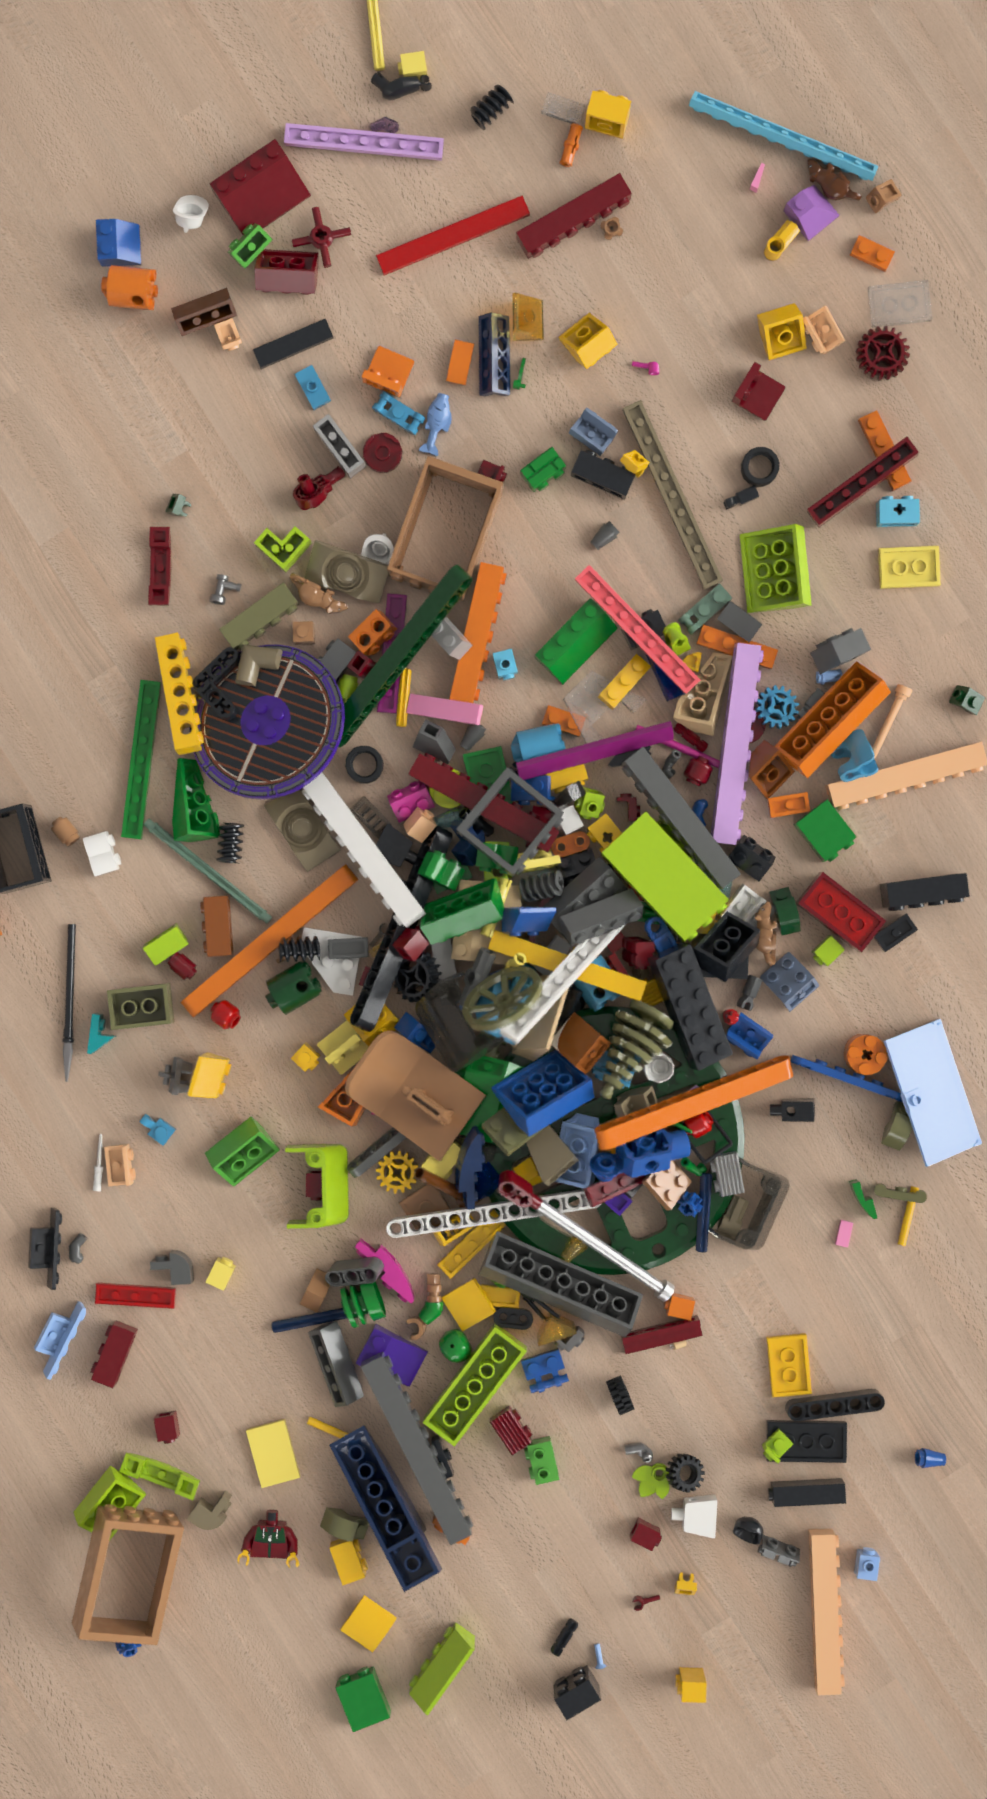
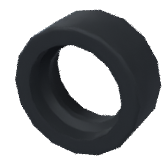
M756 447L744 456L741 463V473L748 484L755 485V487H763L770 484L776 478L780 462L777 455L771 449ZM763 455L770 460L772 470L767 477L756 478L750 473L749 462L753 457Z
M358 746L349 752L345 767L348 775L354 781L368 784L380 777L384 762L376 749L370 746ZM361 753H368L375 758L376 769L369 776H360L354 771L353 761Z

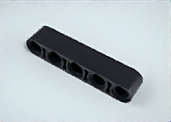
M865 1389L791 1399L786 1403L785 1410L791 1420L804 1421L879 1411L884 1407L885 1400L878 1390ZM873 1396H878V1402L871 1404L870 1399ZM852 1399H859L858 1405L850 1406ZM838 1401L839 1406L836 1409H831V1403ZM813 1404H820L817 1411L810 1410ZM794 1406H799L800 1411L798 1413H790Z

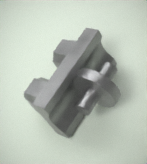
M174 1057L173 1065H166L165 1072L159 1071L158 1076L164 1077L163 1084L169 1085L168 1092L172 1095H178V1093L189 1091L190 1082L180 1079L181 1073L191 1074L193 1064L184 1061L180 1057Z

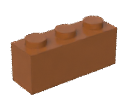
M230 896L203 897L200 908L201 913H204L205 921H202V932L206 933V941L203 942L204 953H207V957L234 955Z

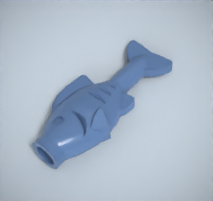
M438 393L429 406L425 429L430 430L427 443L419 448V452L438 456V450L435 446L437 433L440 430L448 432L452 420L448 402L449 396L446 394Z

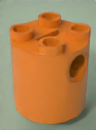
M111 265L108 276H103L101 282V290L107 298L109 306L154 310L155 301L153 297L158 296V285H154L157 275L156 269Z

